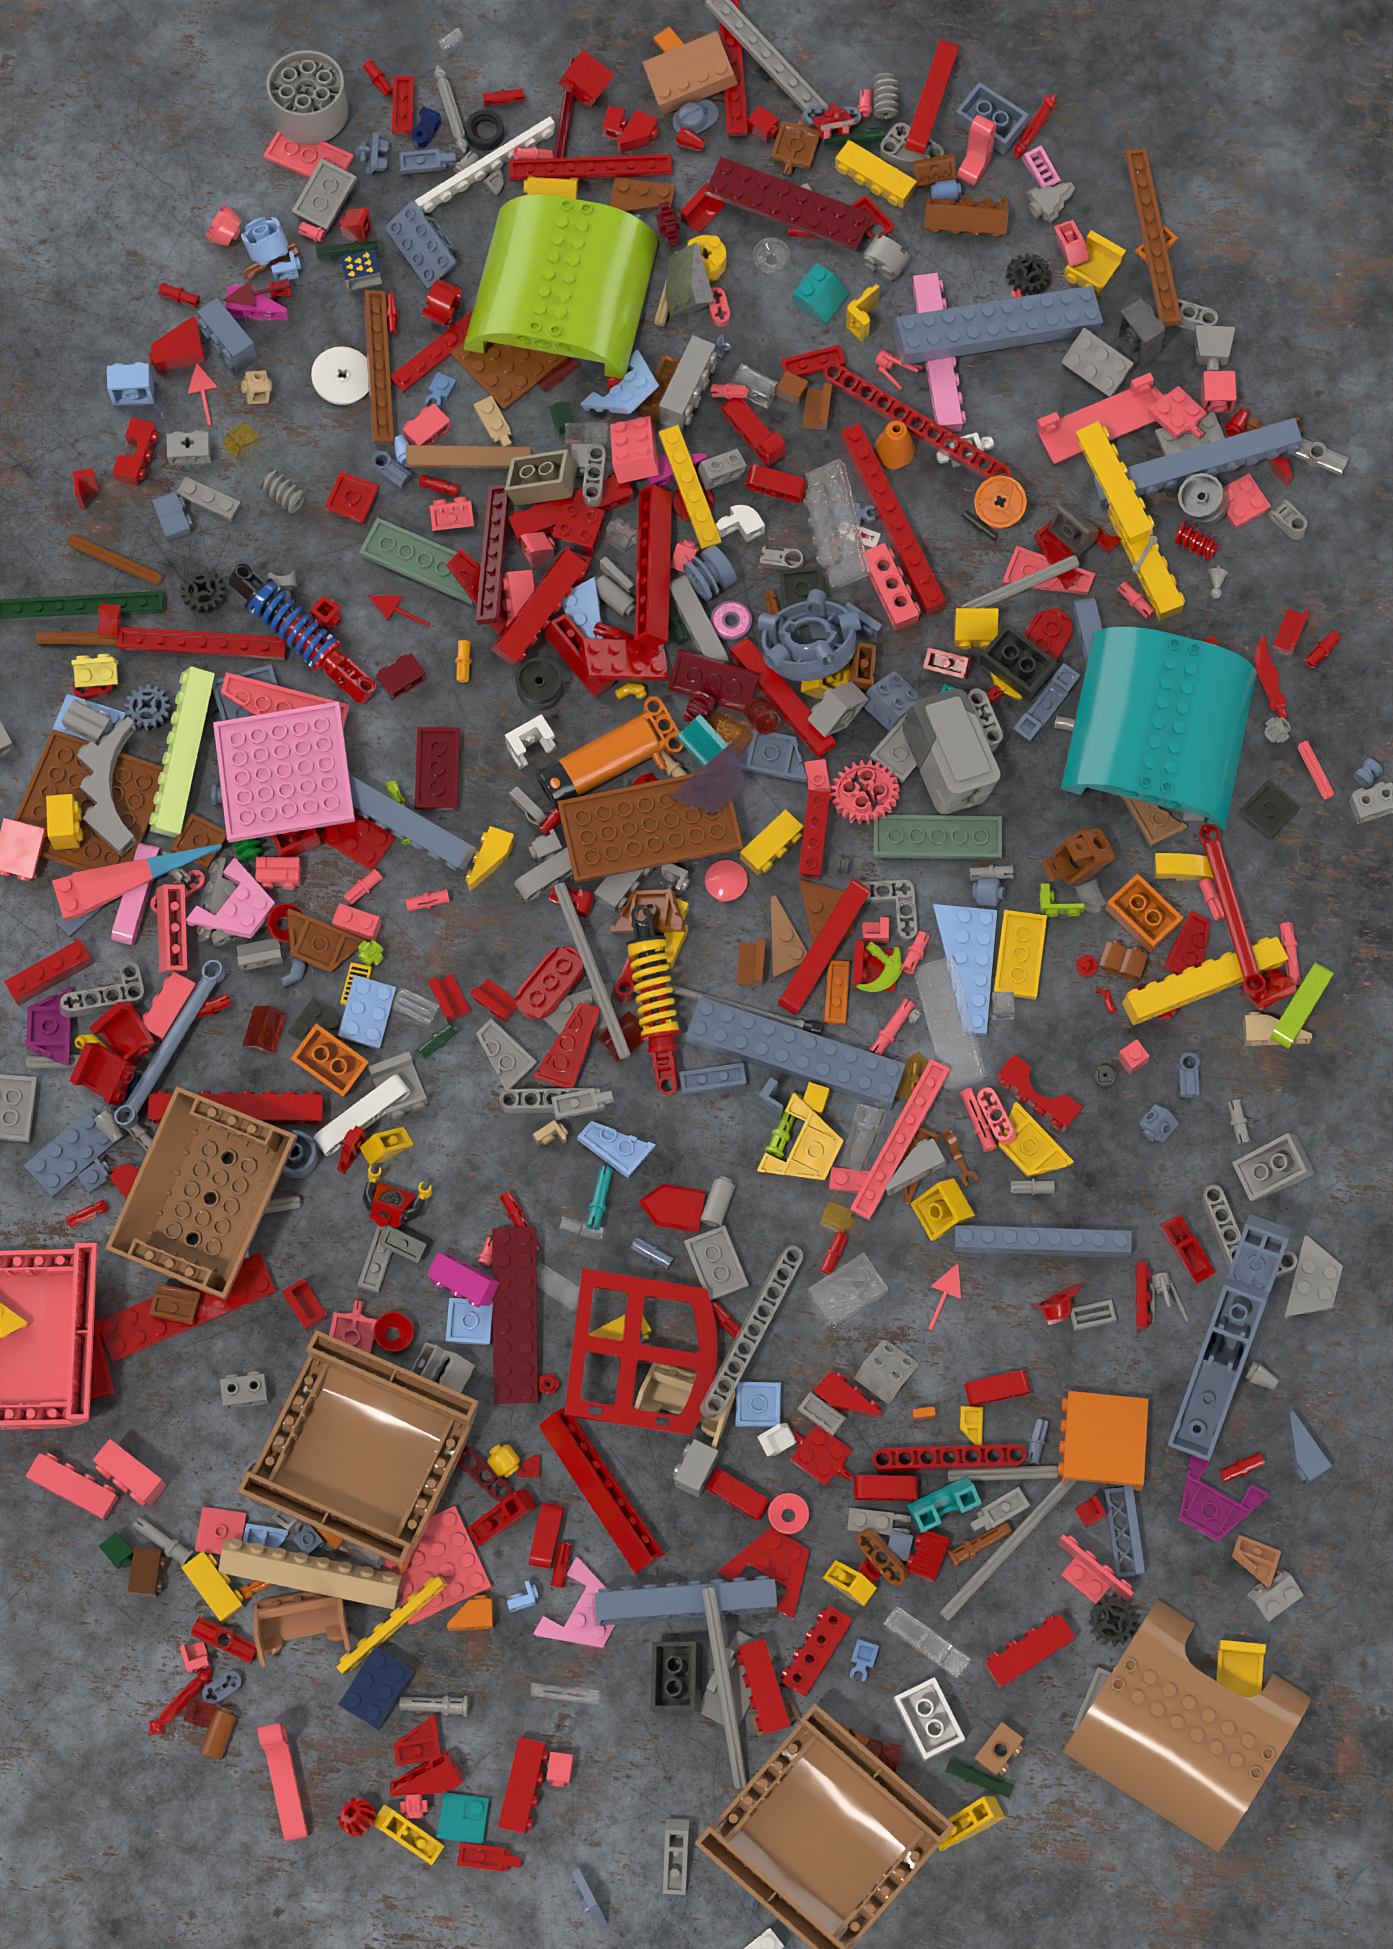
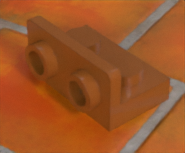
M953 153L913 161V179L917 181V186H928L935 182L957 179Z

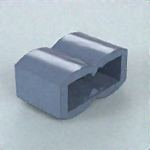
M176 492L152 500L167 542L191 534L190 527L193 524L189 514L185 515L182 510L186 508L182 496L177 497Z

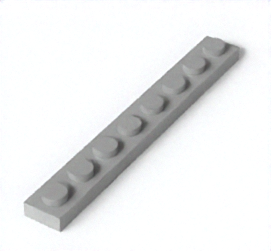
M730 0L705 1V6L803 112L810 106H828ZM811 111V113L809 114V117H811L812 120H813L814 117L819 116V115H813L812 111Z

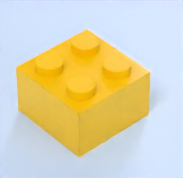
M72 794L46 796L47 832L54 850L80 848V841H83V830L79 824V821L82 820V809L79 808L78 801H75Z

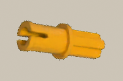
M460 640L457 644L458 653L455 659L457 664L456 680L464 683L469 681V665L472 663L470 659L471 642Z

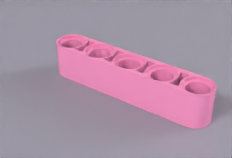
M139 843L133 861L160 856L161 848ZM154 879L123 894L112 930V941L134 945Z

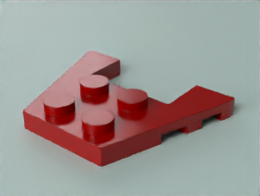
M1049 521L1035 533L1034 540L1051 566L1075 555V553L1048 530L1051 522ZM1097 528L1099 533L1094 543L1108 554L1120 544L1121 538L1116 535L1112 537L1106 534L1105 530ZM1071 569L1057 577L1067 590L1079 579L1080 574L1075 569Z
M770 1527L718 1571V1574L733 1582V1579L739 1578L745 1567L749 1565L762 1574L769 1576L770 1579H775V1582L787 1589L778 1602L776 1610L793 1619L809 1550L783 1533L778 1532L773 1527Z

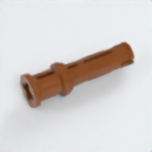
M1005 1521L971 1541H963L962 1545L953 1550L948 1549L946 1555L952 1566L956 1569L960 1563L967 1559H974L977 1556L976 1553L1011 1535L1012 1531Z

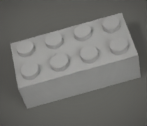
M692 335L659 405L660 423L670 427L679 425L680 431L684 430L685 425L689 426L693 417L691 413L694 408L699 406L701 401L700 394L702 390L705 391L709 384L708 377L710 373L715 372L718 364L716 361L718 353L715 352V344Z

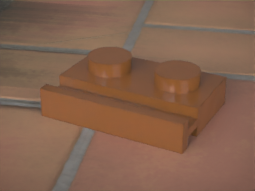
M157 1283L149 1315L193 1325L201 1294Z

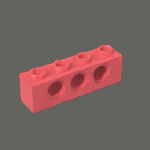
M883 543L863 551L861 561L894 630L898 631L917 623L921 611L917 602L913 603L910 597L912 592L909 585H905L902 580L904 576L899 566L896 567L893 561L895 556L892 549H888L886 544ZM886 566L888 570L881 571L878 567ZM895 584L897 588L889 589L887 585ZM904 602L906 605L898 607L895 603Z

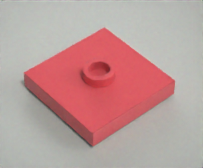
M203 1507L195 1552L201 1553L203 1551L206 1554L221 1556L226 1538H236L243 1542L247 1513Z

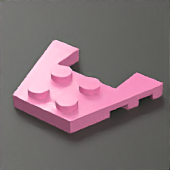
M233 858L223 871V875L239 886L216 915L196 906L186 918V924L190 926H204V929H218L227 934L252 938L267 919L270 911L275 907V902L238 860Z
M576 1557L566 1575L586 1586L582 1596L564 1627L543 1616L534 1635L603 1649L616 1625L594 1626L592 1599L594 1593H598V1589L606 1587Z

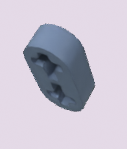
M226 1672L204 1688L202 1697L209 1705L220 1704L241 1689L243 1680L237 1672ZM231 1676L233 1679L237 1677L238 1680L235 1682V1687L231 1685L226 1688L223 1687L229 1682L228 1677ZM220 1688L222 1689V1691L216 1694V1700L207 1698L210 1695L209 1690L217 1691Z

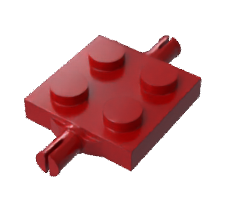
M817 1424L804 1438L792 1430V1434L798 1444L797 1451L790 1458L793 1464L825 1487L838 1474L850 1482L854 1474L844 1468L845 1461L852 1453L850 1448Z

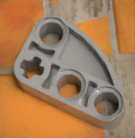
M905 123L894 125L880 146L881 160L895 168L906 171H914L913 161L931 158L930 156L944 155L943 148L931 139L928 141L924 155L904 149L911 128ZM891 149L893 150V152H887L885 150Z

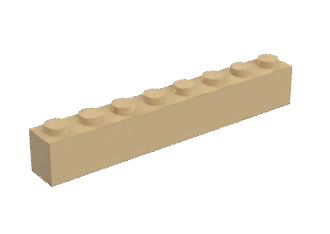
M226 1538L222 1547L218 1570L219 1573L394 1609L396 1606L402 1575L395 1574L392 1571L374 1570L368 1566L360 1567L349 1562L332 1561L326 1557L308 1556L302 1552L294 1553L283 1548L266 1547L260 1543L242 1542L236 1538Z

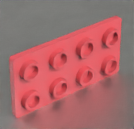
M1062 1535L1058 1546L1071 1555L1074 1560L1061 1574V1577L1094 1604H1097L1109 1588L1128 1602L1133 1595L1131 1591L1132 1586L1125 1580L1121 1579L1119 1581L1114 1577V1571L1107 1565L1101 1566L1095 1561L1097 1559L1096 1556L1088 1550L1084 1552L1079 1548L1078 1541L1072 1536L1066 1537Z

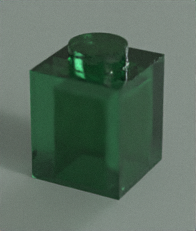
M557 402L553 406H549L555 436L575 433V422L570 403Z

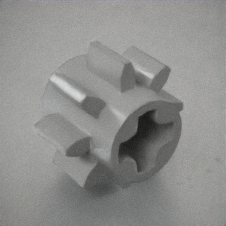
M1272 717L1265 723L1268 727L1264 730V733L1271 742L1283 743L1290 737L1288 732H1290L1291 727L1286 719Z

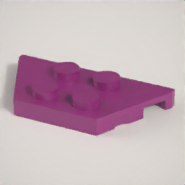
M72 987L66 988L64 993L55 997L51 995L42 1002L28 1006L27 1049L65 1066H70L72 1018H66L60 1013V1000L64 994L73 992ZM66 1003L69 1008H72L70 1003Z

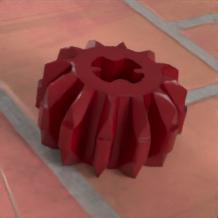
M695 692L686 706L683 719L690 724L698 715H701L707 721L714 708L715 699L705 692Z

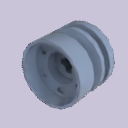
M715 545L701 552L703 562L697 557H693L691 562L688 561L683 564L684 572L692 588L705 601L710 600L712 594H719L717 584L726 589L737 582V577L731 564Z

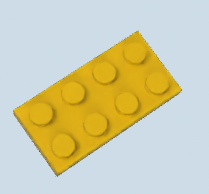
M1004 910L993 994L1037 999L1047 915Z

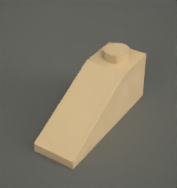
M1250 1012L1248 1015H1245L1243 1019L1244 1046L1281 1045L1270 1039L1279 1019L1267 1014L1261 1015L1260 1012ZM1301 1029L1292 1044H1309L1312 1034Z

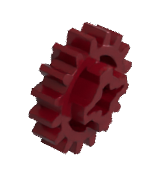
M669 201L659 203L660 213L656 214L660 237H665L668 247L678 245L677 235L681 234L676 210L672 211Z

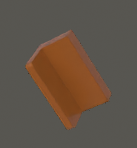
M824 383L823 390L807 389L803 428L827 430L832 384Z
M757 939V944L740 943L737 985L762 987L765 939Z

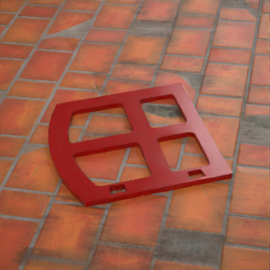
M582 1268L564 1416L690 1436L701 1419L700 1405L714 1380L717 1364L716 1323L707 1289ZM595 1288L622 1292L627 1295L623 1338L620 1341L589 1335L593 1289ZM645 1297L688 1303L692 1306L697 1330L698 1353L641 1344L640 1334ZM590 1352L619 1358L620 1363L614 1405L588 1402L581 1399L586 1353ZM638 1361L693 1369L696 1375L692 1389L680 1416L633 1408L632 1403ZM589 1406L602 1408L601 1415L588 1413ZM657 1417L669 1419L668 1426L656 1424Z

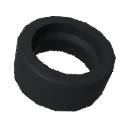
M478 110L467 119L465 126L467 140L477 150H492L503 141L505 134L503 120L494 111ZM484 121L492 122L496 125L497 132L488 139L478 138L473 134V128L476 124Z

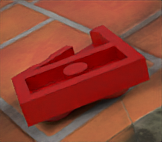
M431 1715L418 1727L416 1726L407 1735L393 1743L397 1767L428 1762L441 1755L435 1715Z

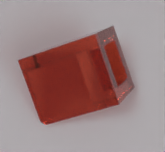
M188 1699L183 1722L209 1728L217 1706L211 1703Z

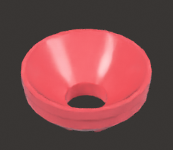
M785 1493L777 1496L771 1502L768 1517L771 1525L778 1532L794 1534L803 1529L807 1524L809 1510L806 1502L800 1496L793 1493ZM790 1509L795 1513L793 1521L786 1522L782 1519L784 1510Z

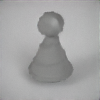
M1219 565L1217 568L1208 570L1214 586L1210 595L1214 599L1221 597L1222 591L1219 588L1225 577L1229 574L1227 570L1222 569Z

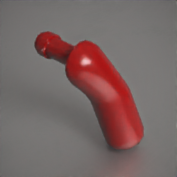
M1096 988L1095 992L1097 994L1104 995V1004L1107 1011L1111 1014L1114 1013L1116 1007L1112 1001L1110 991L1108 989L1105 991Z

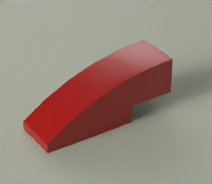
M1175 1215L1158 1225L1173 1252L1195 1284L1215 1274L1197 1239L1191 1234L1181 1215Z

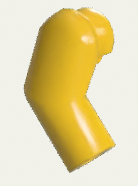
M628 683L614 691L619 700L629 694H635L638 699H642L647 695L645 686L637 683Z
M94 1034L80 1035L74 1041L78 1049H83L85 1043H99L108 1049Z

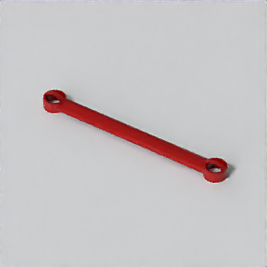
M1206 824L1200 828L1198 838L1200 844L1204 846L1243 975V990L1248 996L1258 997L1265 990V979L1260 975L1221 847L1220 830L1216 825ZM1209 831L1216 833V839L1211 840ZM1203 832H1205L1206 840L1202 836ZM1254 980L1261 982V989L1256 990ZM1248 981H1250L1251 989L1247 986Z

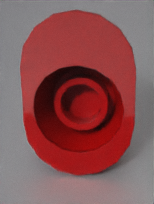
M1071 1286L1049 1299L1034 1304L1032 1307L1040 1310L1048 1325L1061 1322L1071 1314L1072 1296L1080 1291L1081 1286Z

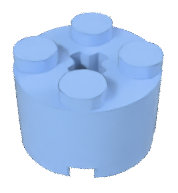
M265 217L258 218L247 224L245 227L246 231L244 234L241 233V238L250 258L258 262L259 265H266L271 260L288 253V241L280 222L274 217H271L272 220H266Z

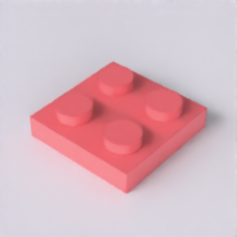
M1249 473L1223 487L1229 499L1228 511L1225 515L1235 529L1271 509V505Z

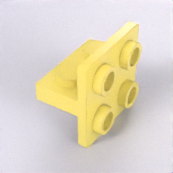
M110 654L97 655L98 658L94 659L89 658L87 655L76 656L77 660H71L74 666L75 687L118 685V660L110 656Z

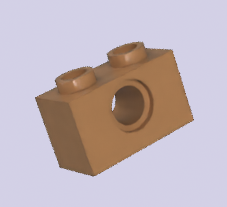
M1001 1722L976 1755L974 1761L994 1777L998 1773L1003 1775L1010 1765L1007 1762L1011 1755L1016 1757L1024 1747L1021 1744L1024 1738ZM1003 1745L1007 1751L1006 1755L1003 1757L997 1756L994 1752V1747Z

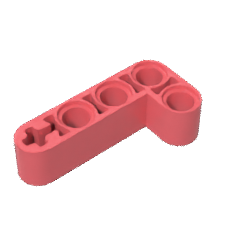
M976 115L969 132L967 155L957 173L958 179L973 186L978 184L992 157L996 131L995 122L980 115Z

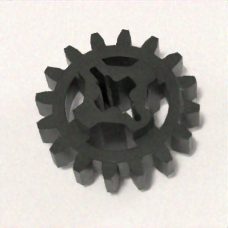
M1028 253L1025 254L1024 258L1019 254L1017 260L1012 258L1011 263L1008 264L1006 279H1009L1008 285H1014V291L1020 289L1022 295L1025 291L1028 292L1029 296L1033 291L1039 294L1040 289L1045 290L1046 286L1049 285L1051 270H1048L1049 264H1043V258L1037 260L1035 254L1032 258L1029 257Z
M198 568L197 574L191 571L190 578H183L186 584L180 585L181 590H183L180 592V595L184 598L185 606L189 605L191 611L197 608L199 614L202 609H205L206 613H209V608L211 607L217 610L216 604L222 605L221 598L226 597L224 592L226 586L222 583V577H217L216 571L210 574L208 568L205 569V572H201L200 568ZM214 584L217 586L216 593L213 590ZM190 589H192V591L194 592L192 594V598L190 596Z
M1110 1597L1107 1603L1104 1599H1101V1606L1097 1604L1093 1606L1096 1612L1089 1613L1093 1620L1088 1621V1625L1094 1626L1090 1633L1098 1634L1095 1639L1096 1641L1101 1638L1104 1639L1103 1645L1105 1646L1109 1641H1111L1113 1647L1116 1646L1117 1641L1123 1645L1125 1643L1124 1637L1127 1639L1132 1638L1129 1631L1135 1632L1137 1629L1132 1626L1133 1623L1137 1622V1618H1132L1135 1610L1129 1611L1127 1609L1130 1604L1129 1602L1125 1605L1121 1604L1122 1598L1114 1602L1113 1597ZM1112 1607H1116L1122 1610V1612L1113 1611ZM1102 1611L1104 1619L1098 1623V1616ZM1110 1617L1118 1620L1115 1624L1116 1627L1113 1624L1109 1625L1107 1623ZM1127 1620V1628L1123 1633L1121 1625L1122 1622ZM1103 1631L1111 1632L1113 1636H1108Z

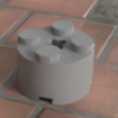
M876 235L862 255V258L865 262V269L872 273L877 271L882 274L881 277L885 281L891 283L898 277L910 256L907 251L903 254L900 251L902 247L886 236L879 238Z

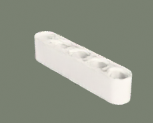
M398 1074L390 1077L317 1132L313 1140L325 1156L333 1154L343 1146L344 1137L350 1129L353 1130L357 1125L365 1130L386 1114L385 1109L396 1106L405 1100L411 1093L410 1089Z

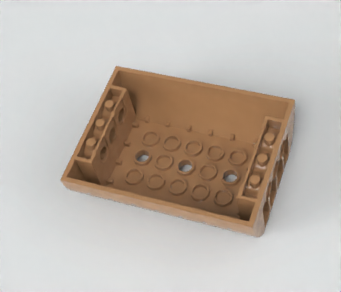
M176 1086L105 1249L143 1267L215 1297L227 1300L297 1136ZM227 1153H233L234 1160L231 1164L223 1162V1157ZM210 1193H215V1203L208 1205L205 1201L206 1196ZM196 1233L199 1240L195 1245H190L188 1237Z

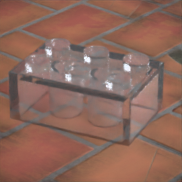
M863 1252L811 1286L808 1294L831 1328L835 1329L887 1295L888 1287Z

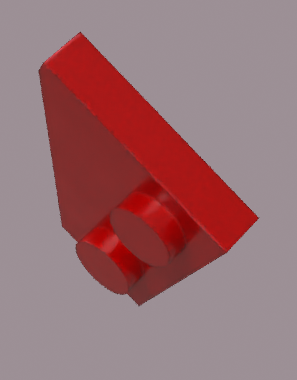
M357 1125L353 1130L350 1129L344 1137L345 1141L337 1166V1171L343 1175L360 1154L361 1149L359 1147L368 1140L364 1130Z

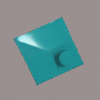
M444 1793L437 1838L483 1845L490 1799Z

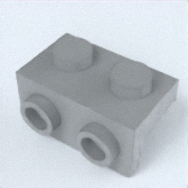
M1283 1569L1275 1571L1270 1588L1263 1583L1257 1584L1247 1594L1248 1598L1255 1603L1263 1618L1268 1622L1304 1596L1292 1575Z

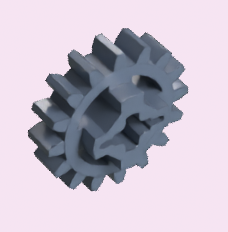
M147 684L146 689H143L140 685L138 692L132 690L133 696L126 697L129 702L124 704L125 709L128 710L125 712L126 716L134 721V724L137 722L138 729L143 725L146 730H149L151 725L157 729V723L164 725L163 718L170 717L167 712L171 710V706L168 704L170 703L169 697H165L166 693L164 690L159 692L158 686L151 689L150 684ZM137 702L138 707L135 709L136 711L134 712V707Z

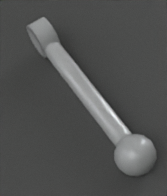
M1150 536L1148 546L1137 564L1132 567L1134 573L1140 571V565L1152 545L1157 543L1158 539L1156 536Z

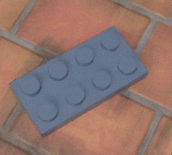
M88 1109L24 1165L52 1198H55L78 1178L77 1175L94 1164L96 1158H101L119 1142L118 1140L112 1143L95 1126L94 1119L97 1115L91 1109Z

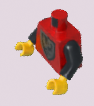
M371 1165L367 1173L369 1182H366L363 1194L365 1207L371 1211L369 1218L374 1220L380 1227L389 1225L395 1228L400 1227L404 1222L415 1220L425 1204L424 1199L432 1195L431 1185L428 1190L424 1191V1182H421L418 1186L419 1196L417 1197L415 1194L379 1182L376 1184L375 1182L379 1180L381 1175V1168L379 1167L377 1174L371 1173Z

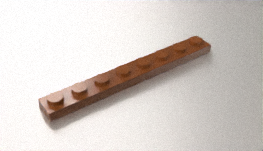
M365 290L363 299L372 444L392 445L394 433L385 291Z

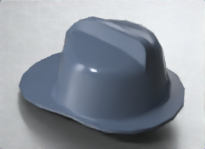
M707 99L683 104L673 117L675 131L678 133L681 127L684 129L687 127L693 133L698 134L707 129L718 119L719 111L717 106Z

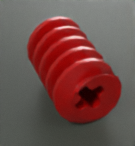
M1185 520L1175 536V544L1178 546L1183 542L1182 548L1184 550L1190 546L1189 553L1193 554L1197 550L1196 557L1200 558L1204 555V561L1208 562L1216 554L1222 541L1215 544L1216 537L1213 536L1208 540V532L1201 536V528L1194 532V524L1187 528V520Z

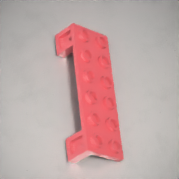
M1151 373L1131 380L1130 389L1062 418H1059L1057 412L1038 419L1036 431L1053 464L1083 453L1076 439V431L1099 421L1101 427H1106L1110 436L1107 438L1108 441L1157 422L1147 413L1148 408L1157 402L1150 394L1154 381Z

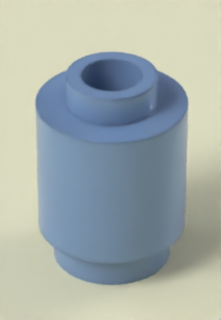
M955 179L935 182V185H931L932 198H953L958 200V195H961L960 183H956Z

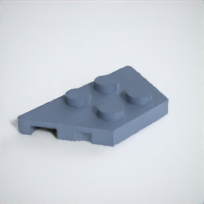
M753 729L746 741L742 742L737 748L736 753L726 762V767L805 783L807 781L797 740L794 736Z

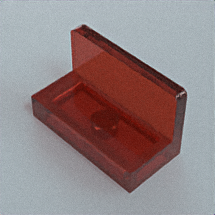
M270 1005L254 1006L242 1046L246 1048L256 1047L268 1054H274L286 1013Z
M628 1011L618 1019V1022L631 1053L644 1040H640L643 1027L639 1025V1019ZM607 1028L596 1039L600 1045L608 1050L614 1061L619 1063L622 1059L618 1056Z

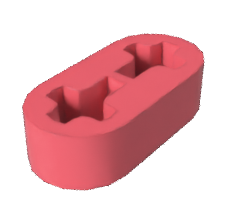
M714 287L711 291L713 295L719 297V304H716L715 301L709 304L708 307L713 323L716 326L723 327L730 321V310L724 290ZM718 310H721L724 319L718 317Z

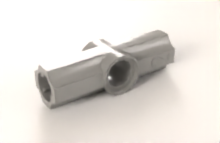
M1303 438L1302 448H1299L1294 453H1290L1306 460L1307 464L1311 467H1322L1340 476L1349 459L1327 449L1321 442L1313 443ZM1313 452H1317V453H1319L1321 456H1320V457H1315V456L1312 455V453H1313Z

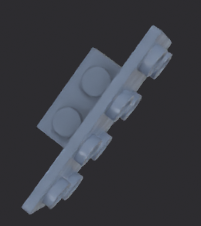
M410 201L385 226L387 232L428 289H431L437 279H441L457 264L456 259L452 255L457 250L438 221L435 218L425 216L415 201Z

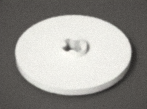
M334 347L324 351L315 360L311 373L312 383L316 392L326 401L338 405H349L360 401L368 394L367 358L359 351L349 347ZM339 373L342 375L346 373V379L343 377L339 378Z

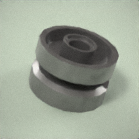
M1199 473L1192 475L1183 482L1179 489V505L1190 521L1197 525L1209 526L1216 524L1223 519L1228 511V494L1218 479L1210 474Z

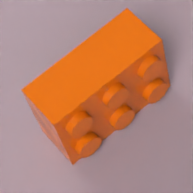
M1138 873L1107 901L1105 908L1149 953L1158 948L1181 926L1183 917Z
M318 1024L314 1025L290 1058L342 1097H344L369 1062Z

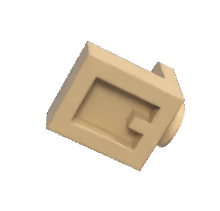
M553 1120L535 1132L533 1139L538 1146L542 1143L546 1145L557 1134L561 1142L565 1144L568 1132L561 1123L558 1125Z

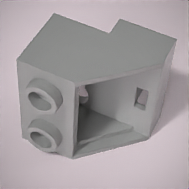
M425 1342L411 1372L435 1382L439 1372L444 1367L445 1361L449 1359L450 1362L446 1366L445 1372L440 1377L438 1384L461 1393L475 1365L456 1353Z

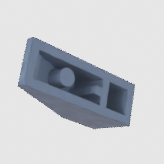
M1292 1411L1287 1416L1294 1466L1296 1467L1295 1473L1301 1481L1305 1480L1309 1484L1327 1472L1332 1465L1295 1412Z

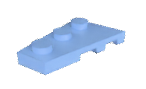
M595 577L575 587L567 598L563 597L560 603L565 613L587 639H605L593 634V630L597 631V629H594L597 622L602 623Z
M593 1121L577 1137L578 1141L626 1178L633 1174L656 1145L651 1142L640 1141L637 1137L631 1135L627 1136L618 1133L615 1129Z

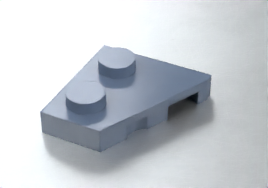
M578 1868L571 1872L575 1879L571 1884L577 1895L582 1893L584 1899L580 1901L586 1913L591 1911L600 1929L606 1926L607 1922Z

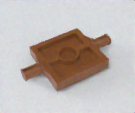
M802 113L799 123L781 122L772 150L771 160L785 164L782 173L785 177L786 174L787 177L791 176L793 167L810 170L820 139L818 130L810 128L803 122Z

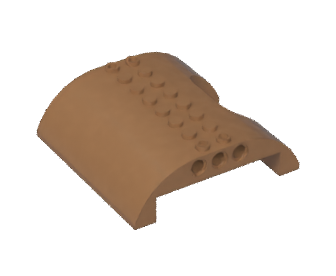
M1157 1599L1062 1752L1218 1853L1263 1785L1300 1723L1312 1698L1272 1673L1262 1692L1254 1697H1242L1196 1669L1189 1662L1185 1654V1644L1195 1623Z

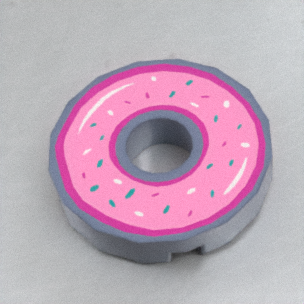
M725 601L717 605L712 611L710 623L718 638L727 642H735L736 640L743 639L750 632L752 625L751 612L744 604L738 601ZM729 617H734L737 623L730 626L726 624L725 620Z

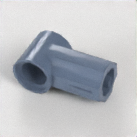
M377 451L372 456L373 470L376 474L384 476L400 489L405 487L412 473L391 459L385 451ZM381 460L387 462L384 466L377 465V462Z
M1191 1052L1183 1054L1177 1064L1180 1097L1184 1098L1199 1096V1058ZM1183 1060H1191L1194 1067L1186 1068Z

